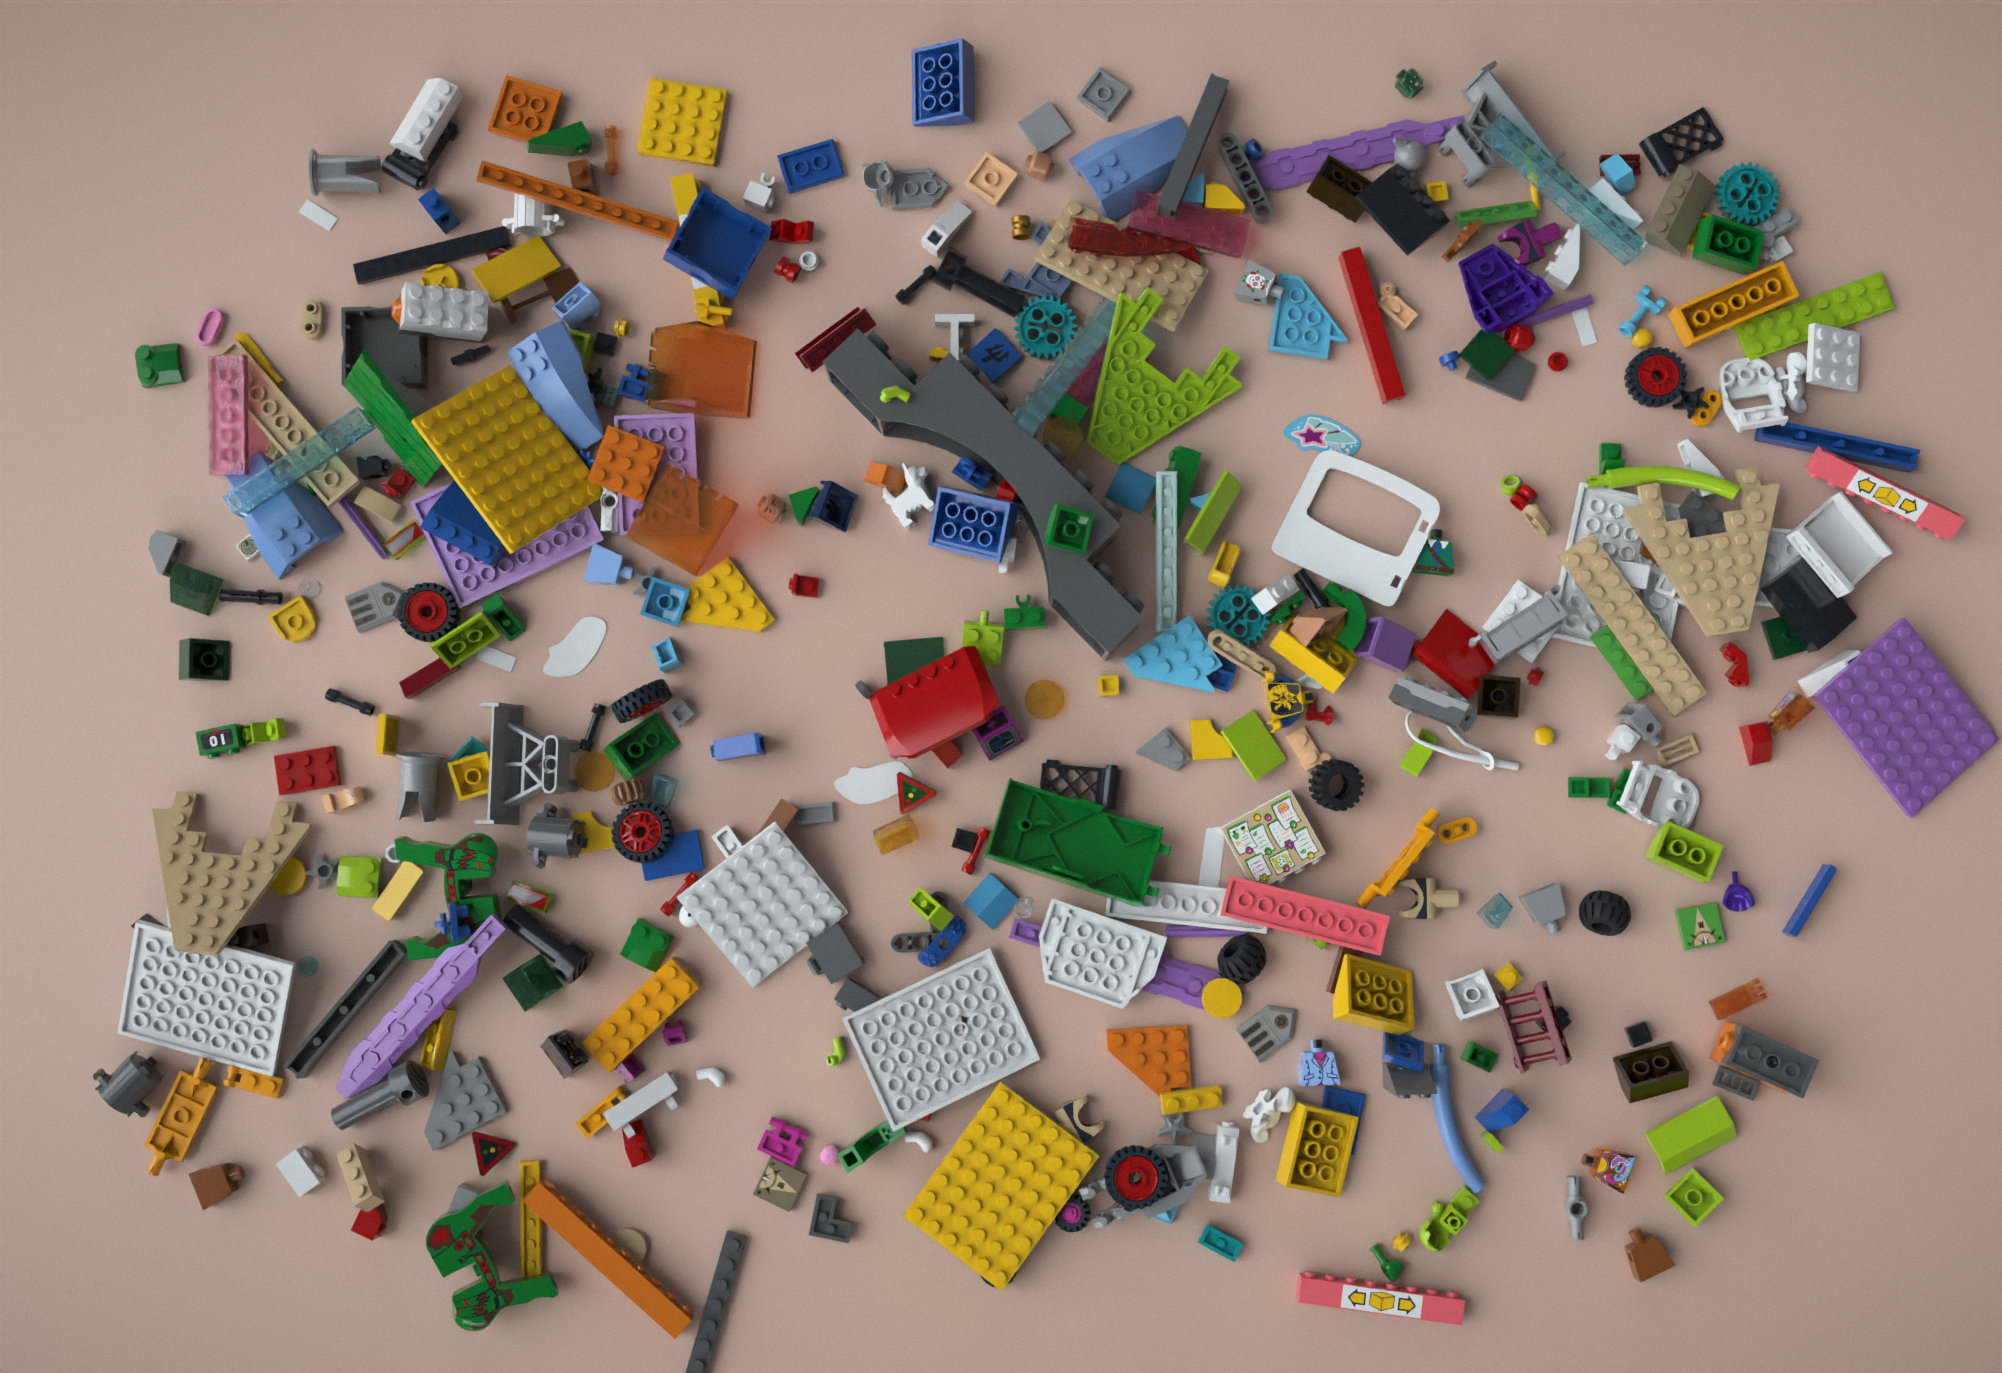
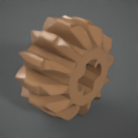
M639 779L624 781L610 789L612 800L618 806L632 804L646 797L645 786L642 780Z

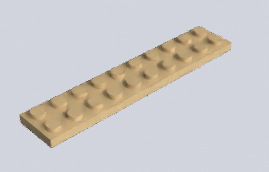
M237 339L230 342L205 364L328 507H333L361 482Z
M1592 533L1557 557L1672 716H1675L1707 694L1704 687Z

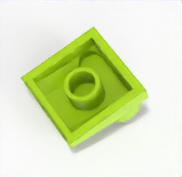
M341 856L338 865L337 895L378 898L381 889L383 858Z
M1693 1168L1663 1196L1683 1216L1684 1220L1694 1228L1724 1200Z

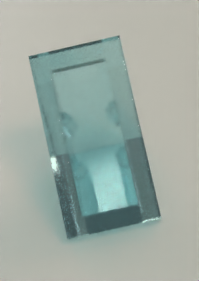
M655 772L650 803L669 809L679 779Z
M1499 892L1477 912V915L1489 928L1498 929L1513 906Z

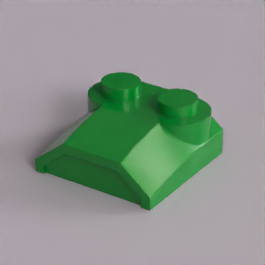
M179 343L156 346L141 345L137 348L135 352L136 367L142 387L152 388L185 382L182 373Z
M1055 504L1049 516L1045 533V545L1086 555L1095 515Z
M638 918L632 926L631 933L620 954L648 970L657 972L675 936Z

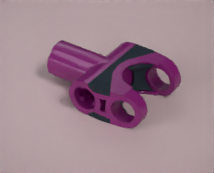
M1526 220L1506 230L1497 239L1499 243H1516L1520 248V255L1514 261L1520 265L1527 266L1546 257L1543 245L1560 239L1561 230L1555 222L1535 230L1531 220Z

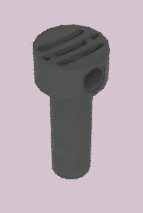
M408 1060L391 1069L388 1073L387 1081L332 1108V1120L340 1130H344L397 1102L409 1106L428 1096L429 1084L427 1077L415 1061Z

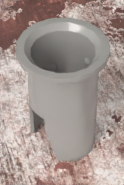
M312 149L309 155V179L312 194L318 196L321 191L380 194L381 189L378 188L377 181L352 175V173L360 174L380 169V157L319 155L315 149Z
M397 752L396 757L401 760L396 819L401 820L402 817H409L416 792H419V804L423 822L435 821L438 763L444 759V755L430 752Z

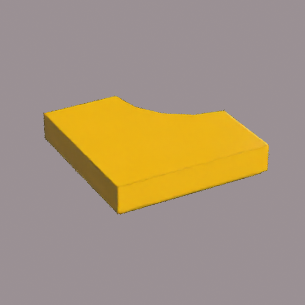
M1210 719L1190 720L1192 760L1233 758L1232 748L1225 738L1214 730Z
M592 811L571 815V819H579L586 823V825H583L584 838L589 840L587 848H582L580 854L615 848V843L612 842L613 835L611 834V829H614V827L601 825L594 818Z

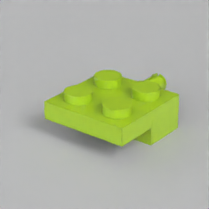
M981 610L980 621H964L962 647L976 646L985 665L1001 666L1004 623L988 622L989 611L986 610L984 618L985 610Z

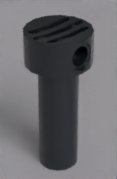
M950 247L935 274L933 283L948 291H951L955 285L1014 318L1025 296L965 264L968 256ZM954 265L956 267L955 272L952 274L946 273V266Z
M519 905L512 907L503 919L509 930L554 963L552 973L567 984L575 982L593 959L594 951L581 941L574 940L569 944Z

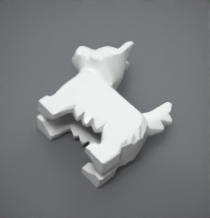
M903 462L902 466L908 488L896 498L886 488H883L884 495L882 498L886 499L885 503L891 506L893 513L899 518L901 524L907 530H910L916 525L910 519L911 513L919 512V509L922 510L923 507L932 512L935 502L932 501L924 481L925 477L928 476L927 467H917L914 465L908 467Z

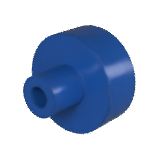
M1251 139L1245 144L1246 151L1244 153L1247 159L1252 157L1254 160H1257L1263 156V149L1256 139Z
M1453 351L1441 356L1439 361L1441 366L1448 365L1449 370L1452 371L1457 369L1455 362L1460 359L1458 351Z

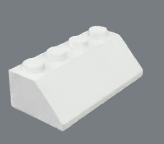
M442 78L428 79L389 144L425 162L463 99L459 87Z

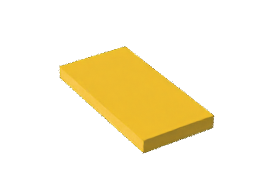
M538 235L471 270V273L483 290L489 292L488 297L495 304L559 271L561 265Z

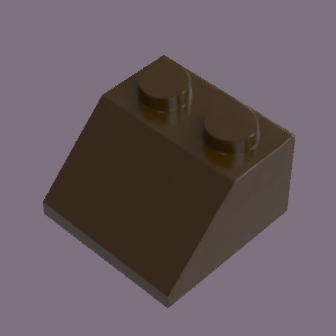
M1480 674L1477 715L1496 719H1517L1519 714L1521 678Z

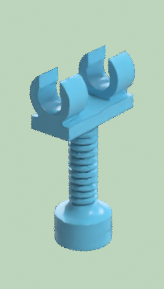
M1645 285L1634 298V300L1641 304V307L1629 322L1624 321L1620 325L1619 331L1626 337H1632L1637 330L1636 324L1646 311L1649 310L1656 315L1666 304L1667 300L1661 296L1654 304L1646 297L1651 288Z

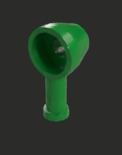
M1377 1243L1370 1248V1251L1373 1252L1379 1261L1385 1276L1391 1282H1394L1404 1268L1396 1258L1387 1260Z

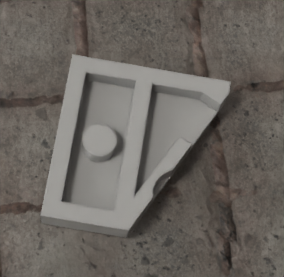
M1166 728L1135 752L1137 755L1143 756L1173 771H1176L1191 759Z

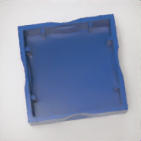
M702 187L683 224L667 248L663 260L733 300L772 228L753 216L737 210L728 201Z

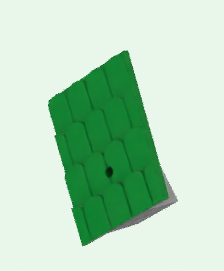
M364 349L345 379L344 385L364 408L362 410L364 414L384 435L386 443L403 461L402 465L423 488L442 463L411 421L434 406L380 370Z

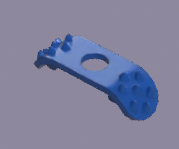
M955 915L932 943L919 953L918 960L927 967L937 966L965 935L967 928L964 920ZM943 938L949 940V946L946 949H941L938 946L939 941Z

